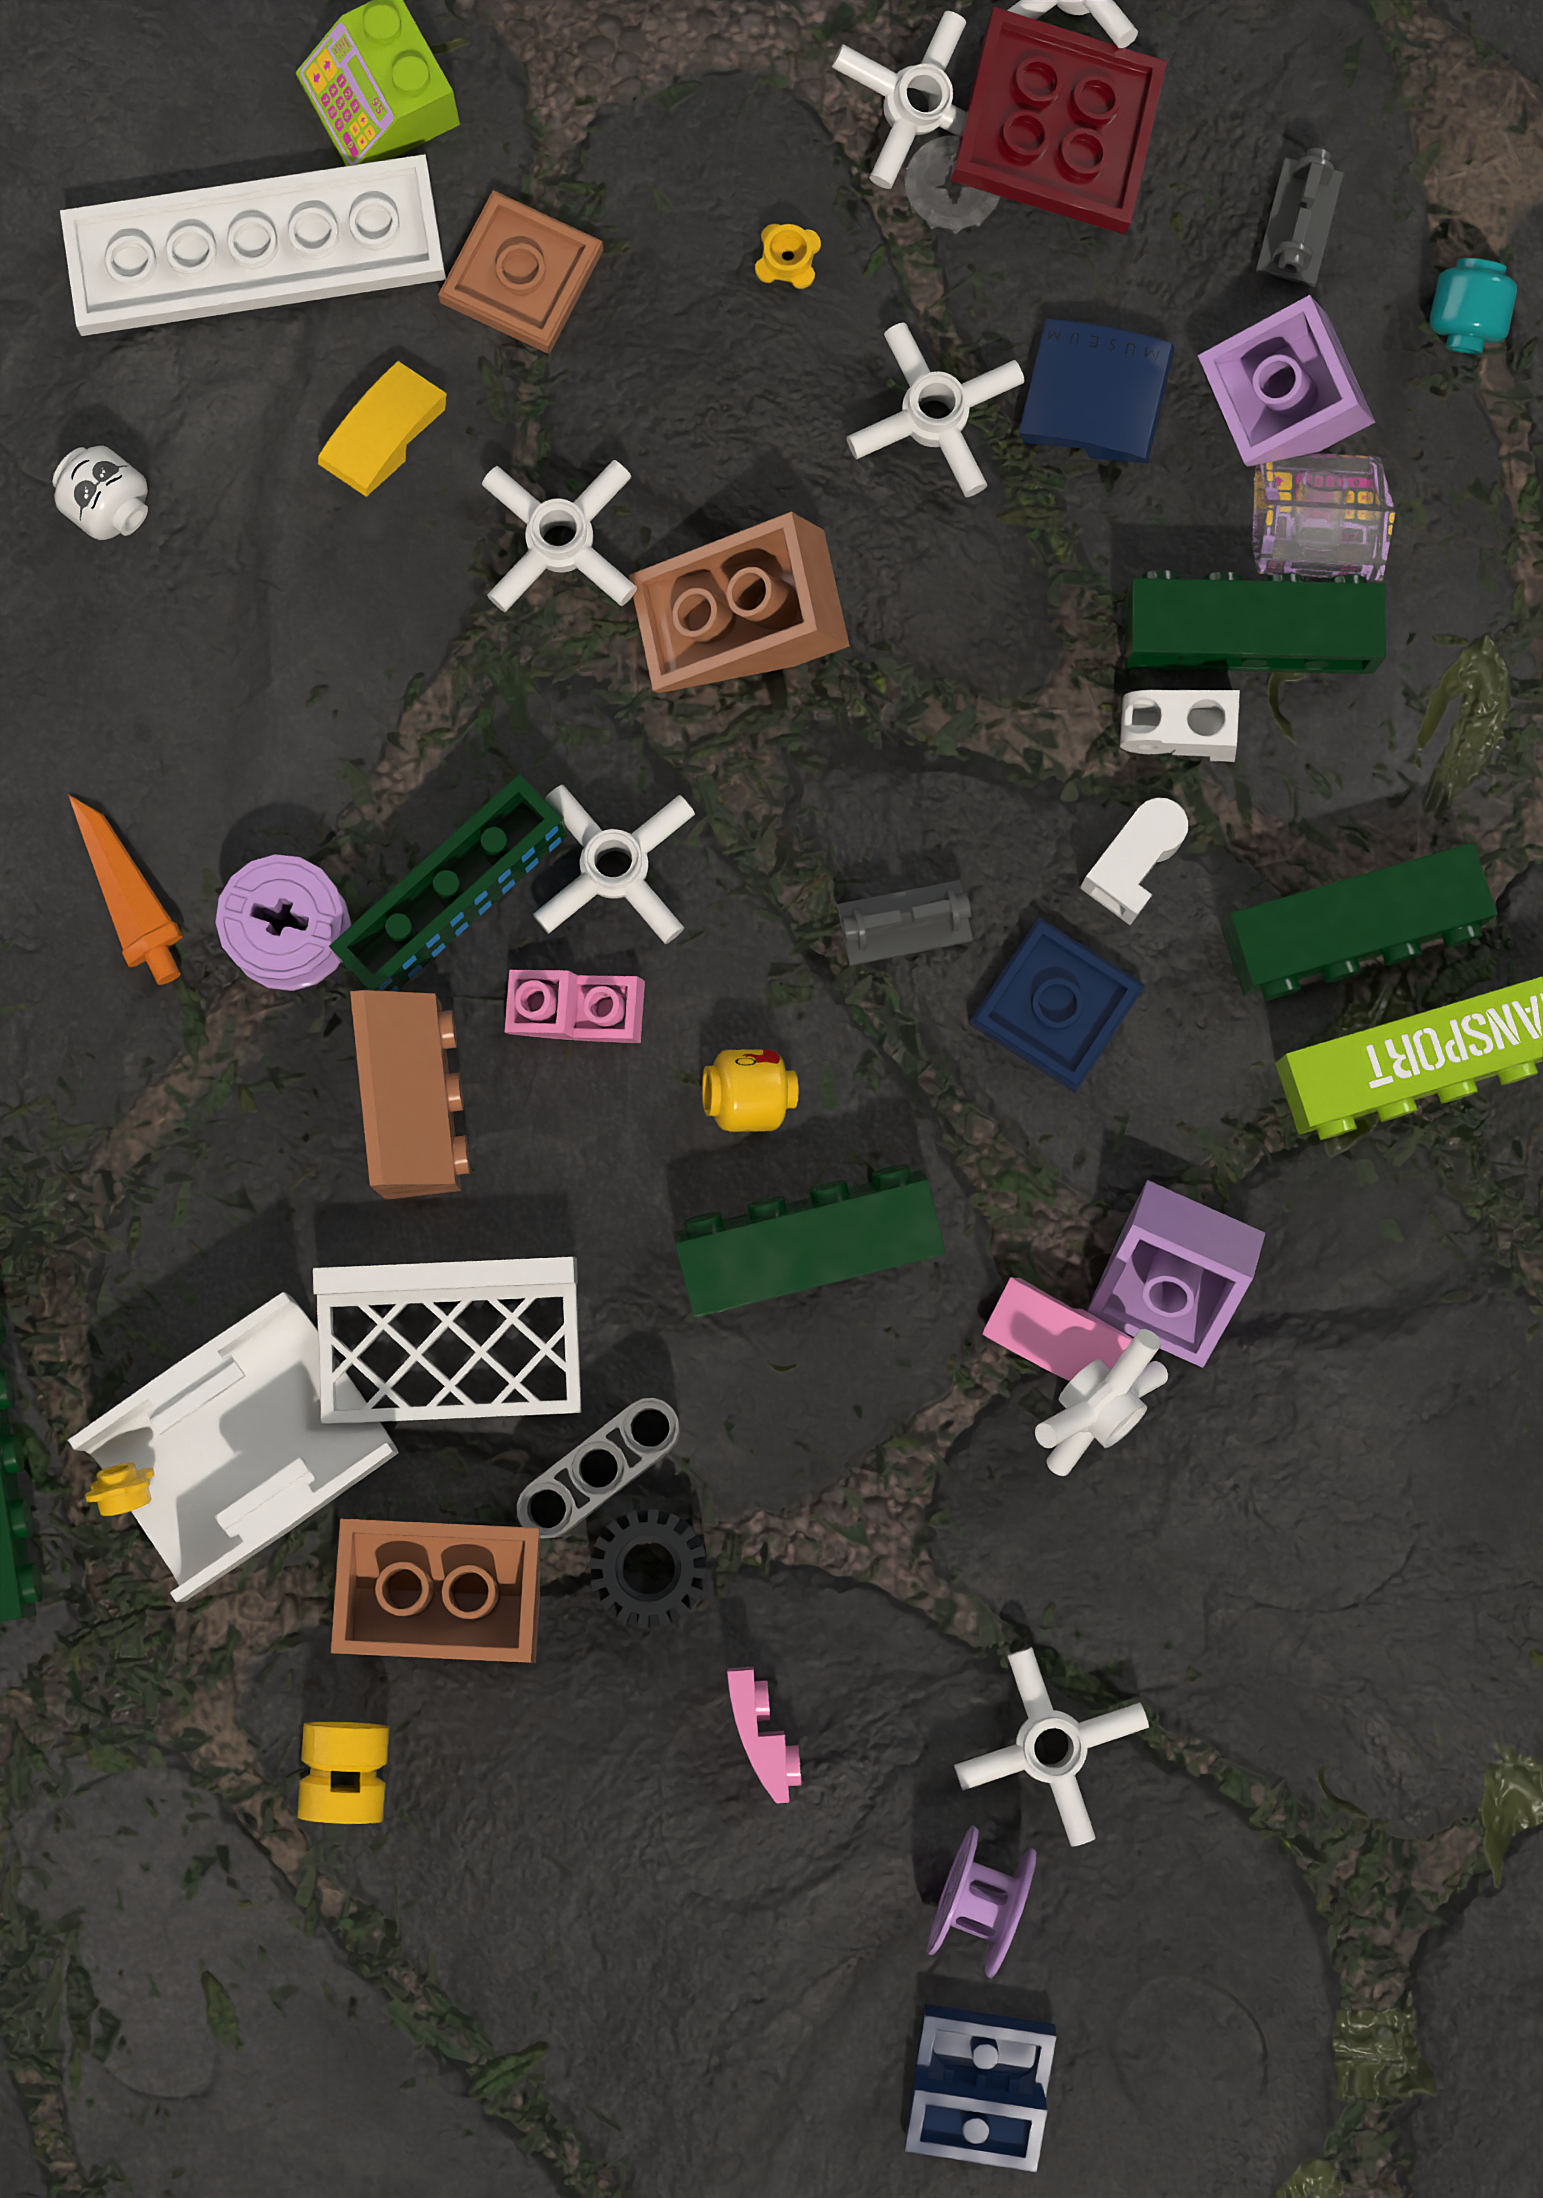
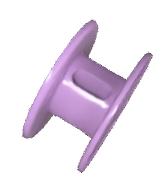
M272 855L251 861L231 876L218 899L215 922L222 947L247 977L267 988L289 991L316 985L337 969L340 961L329 948V945L352 925L345 900L324 871L301 857ZM288 911H290L298 924L307 928L305 931H301L292 927H284L280 936H278V932L270 922L264 921L262 918L266 915L284 920Z
M972 1825L962 1841L944 1886L933 1920L927 1952L930 1955H934L937 1952L950 1926L990 1941L986 1956L985 1973L989 1978H992L1005 1958L1019 1923L1030 1889L1037 1852L1033 1848H1029L1026 1851L1013 1877L975 1863L973 1859L979 1831Z

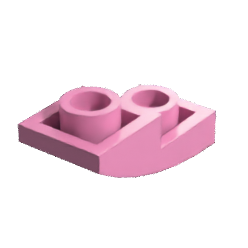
M509 970L504 1032L512 1035L552 1039L641 1043L645 981L638 976L576 975L571 971Z
M1010 1277L982 1333L1005 1348L1068 1381H1071L1090 1363L1099 1359L1112 1369L1133 1339L1087 1311L1073 1309L1023 1279Z
M753 1667L728 1668L729 1691L734 1717L749 1760L763 1786L776 1804L789 1803L788 1786L801 1785L798 1745L785 1746L784 1730L758 1732L757 1721L770 1720L767 1680L754 1681Z

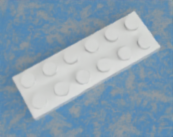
M425 154L60 210L75 321L81 336L446 280Z

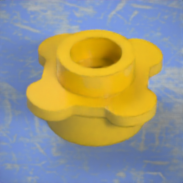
M771 224L765 227L761 233V241L764 244L763 256L755 264L757 277L764 283L781 280L791 282L797 289L809 287L815 279V272L811 267L813 256L821 248V240L817 233L809 229L804 230L793 224ZM785 252H791L794 258L786 261L782 258V255Z
M133 1462L117 1464L96 1474L98 1480L90 1484L92 1491L85 1494L87 1502H97L102 1516L127 1513L145 1506L152 1500L148 1486H150L149 1479L154 1477L155 1473L153 1468L137 1470Z

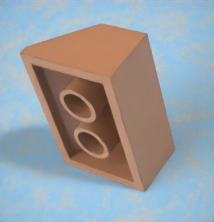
M373 990L350 991L370 1187L385 1200L461 1191L460 1175L470 1173V1156L466 1135H455L453 1112L464 1110L460 1074L459 1072L449 1073L446 1049L457 1048L453 1010L442 1011V1004L434 993Z
M340 1519L331 1653L536 1663L540 1606V1528Z

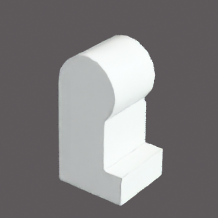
M1141 690L1127 693L1122 699L1120 747L1126 751L1141 754L1172 753V755L1210 756V761L1235 762L1240 690Z
M1154 798L1146 801L1137 809L1085 877L1080 889L1131 925L1152 896L1151 893L1140 886V883L1156 862L1167 860L1176 853L1188 832V819L1185 811L1178 803L1168 798Z

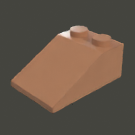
M793 512L786 513L629 575L630 581L637 586L633 598L652 689L656 693L794 667L850 646L825 532L820 527Z

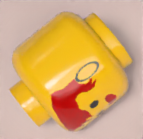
M724 1050L718 1054L713 1066H705L702 1077L704 1112L706 1116H714L722 1130L729 1132L773 1131L782 1124L786 1110L795 1109L797 1106L799 1094L797 1074L794 1070H786L780 1054L775 1050Z

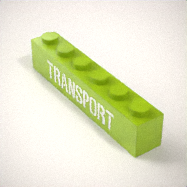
M1543 977L1285 1054L1275 1065L1298 1134L1301 1135L1317 1130L1320 1140H1324L1357 1129L1354 1118L1378 1112L1380 1121L1383 1122L1417 1111L1416 1099L1438 1093L1441 1104L1477 1093L1478 1090L1475 1082L1498 1075L1501 1085H1506L1538 1074L1535 1063L1543 1061Z

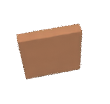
M493 190L438 294L440 303L550 354L604 250L603 241Z

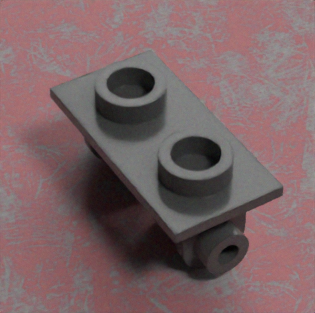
M1311 148L1307 150L1306 156L1298 161L1284 158L1256 272L1315 287L1344 172L1334 170V166L1330 162L1331 154L1328 151L1320 148Z
M960 880L837 904L849 966L973 942L968 919L971 918L970 903L967 893L962 891Z

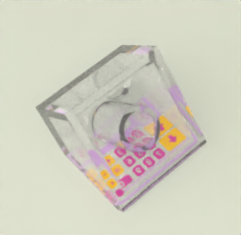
M1310 453L1255 465L1252 546L1259 574L1271 576L1280 573H1295L1302 576L1328 578L1354 574L1364 576L1367 580L1383 581L1395 509L1380 457Z

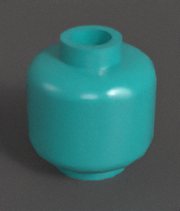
M1460 258L1456 267L1446 269L1440 273L1430 315V326L1437 334L1448 337L1446 349L1467 354H1482L1484 343H1497L1507 337L1517 296L1516 282L1505 275L1507 266L1489 260Z

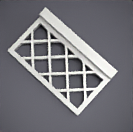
M557 1257L313 1268L314 1294H317L321 1424L581 1413L576 1285L578 1284L577 1258ZM563 1297L564 1325L545 1343L519 1317L536 1298ZM526 1298L513 1313L499 1301L501 1299ZM488 1300L507 1319L481 1346L454 1320L472 1301ZM461 1301L449 1315L434 1303ZM410 1303H423L442 1320L440 1325L418 1348H415L390 1324ZM396 1304L384 1318L370 1306ZM359 1306L377 1323V1326L353 1352L334 1335L333 1307ZM512 1324L541 1349L516 1377L488 1353V1350ZM448 1327L476 1352L451 1380L423 1355ZM383 1330L411 1355L387 1382L381 1379L359 1358ZM563 1336H565V1361L552 1350ZM334 1347L346 1357L336 1370ZM546 1355L566 1372L567 1400L540 1401L521 1383ZM481 1358L509 1382V1385L492 1403L476 1404L457 1386ZM418 1361L445 1387L427 1406L412 1407L392 1388ZM353 1364L380 1390L362 1409L336 1410L335 1383ZM514 1389L529 1401L502 1403ZM450 1392L463 1403V1405L438 1406ZM385 1395L399 1406L396 1408H374Z

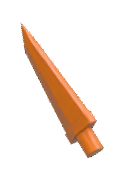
M68 794L122 945V954L128 967H135L146 961L158 985L174 981L181 973L169 951V947L183 937L177 923L171 920L105 816Z

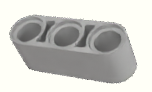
M645 1398L636 1401L540 1475L523 1490L518 1499L517 1517L522 1527L540 1528V1538L559 1537L569 1532L663 1458L677 1444L680 1436V1421L673 1408L666 1402L656 1398ZM646 1410L660 1411L669 1421L667 1438L661 1444L654 1447H646L639 1444L633 1435L635 1419ZM595 1450L609 1451L617 1461L618 1471L616 1477L605 1487L596 1488L591 1486L582 1475L584 1459ZM544 1490L556 1491L562 1496L566 1506L563 1520L552 1528L539 1526L531 1515L533 1499Z

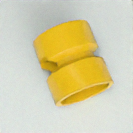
M305 1722L303 1726L301 1761L311 1767L310 1775L299 1782L297 1818L306 1821L339 1824L382 1822L384 1820L386 1783L377 1777V1769L387 1764L390 1726L358 1722ZM331 1771L356 1772L354 1785H331Z

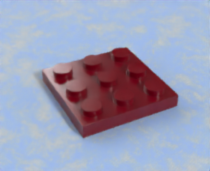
M994 7L987 21L950 181L1125 234L1132 223L1167 61L1130 49L1118 48L1117 45Z

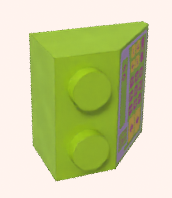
M372 0L342 15L296 71L301 86L345 166L391 160L460 125L454 92L403 0Z

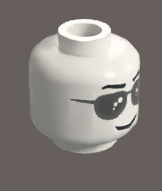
M95 446L88 449L81 447L70 452L58 465L52 481L53 486L56 488L54 493L56 507L88 535L98 540L111 539L120 533L127 536L137 530L143 523L148 512V507L144 504L148 493L146 479L114 451L105 446Z

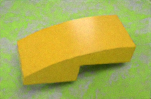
M397 361L366 392L341 422L318 455V465L367 497L406 461L407 444L445 411L447 393Z

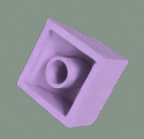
M1311 295L1198 355L1243 462L1247 467L1319 452L1375 423L1327 313Z
M1147 1180L1121 1231L1087 1312L1133 1337L1141 1329L1150 1330L1159 1337L1161 1341L1160 1349L1203 1368L1253 1280L1266 1233Z

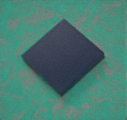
M1039 917L971 1019L969 1025L1075 1093L1145 985Z

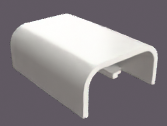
M282 1292L173 1365L68 1440L74 1450L89 1453L102 1469L128 1462L135 1463L137 1470L153 1468L155 1476L149 1479L150 1486H148L152 1500L145 1506L131 1512L174 1575L179 1587L170 1592L176 1602L187 1601L295 1528L398 1454L395 1444L381 1422L321 1424L318 1330L294 1298L285 1292ZM334 1355L336 1370L341 1364ZM345 1372L335 1383L336 1410L362 1409L367 1402L347 1372Z

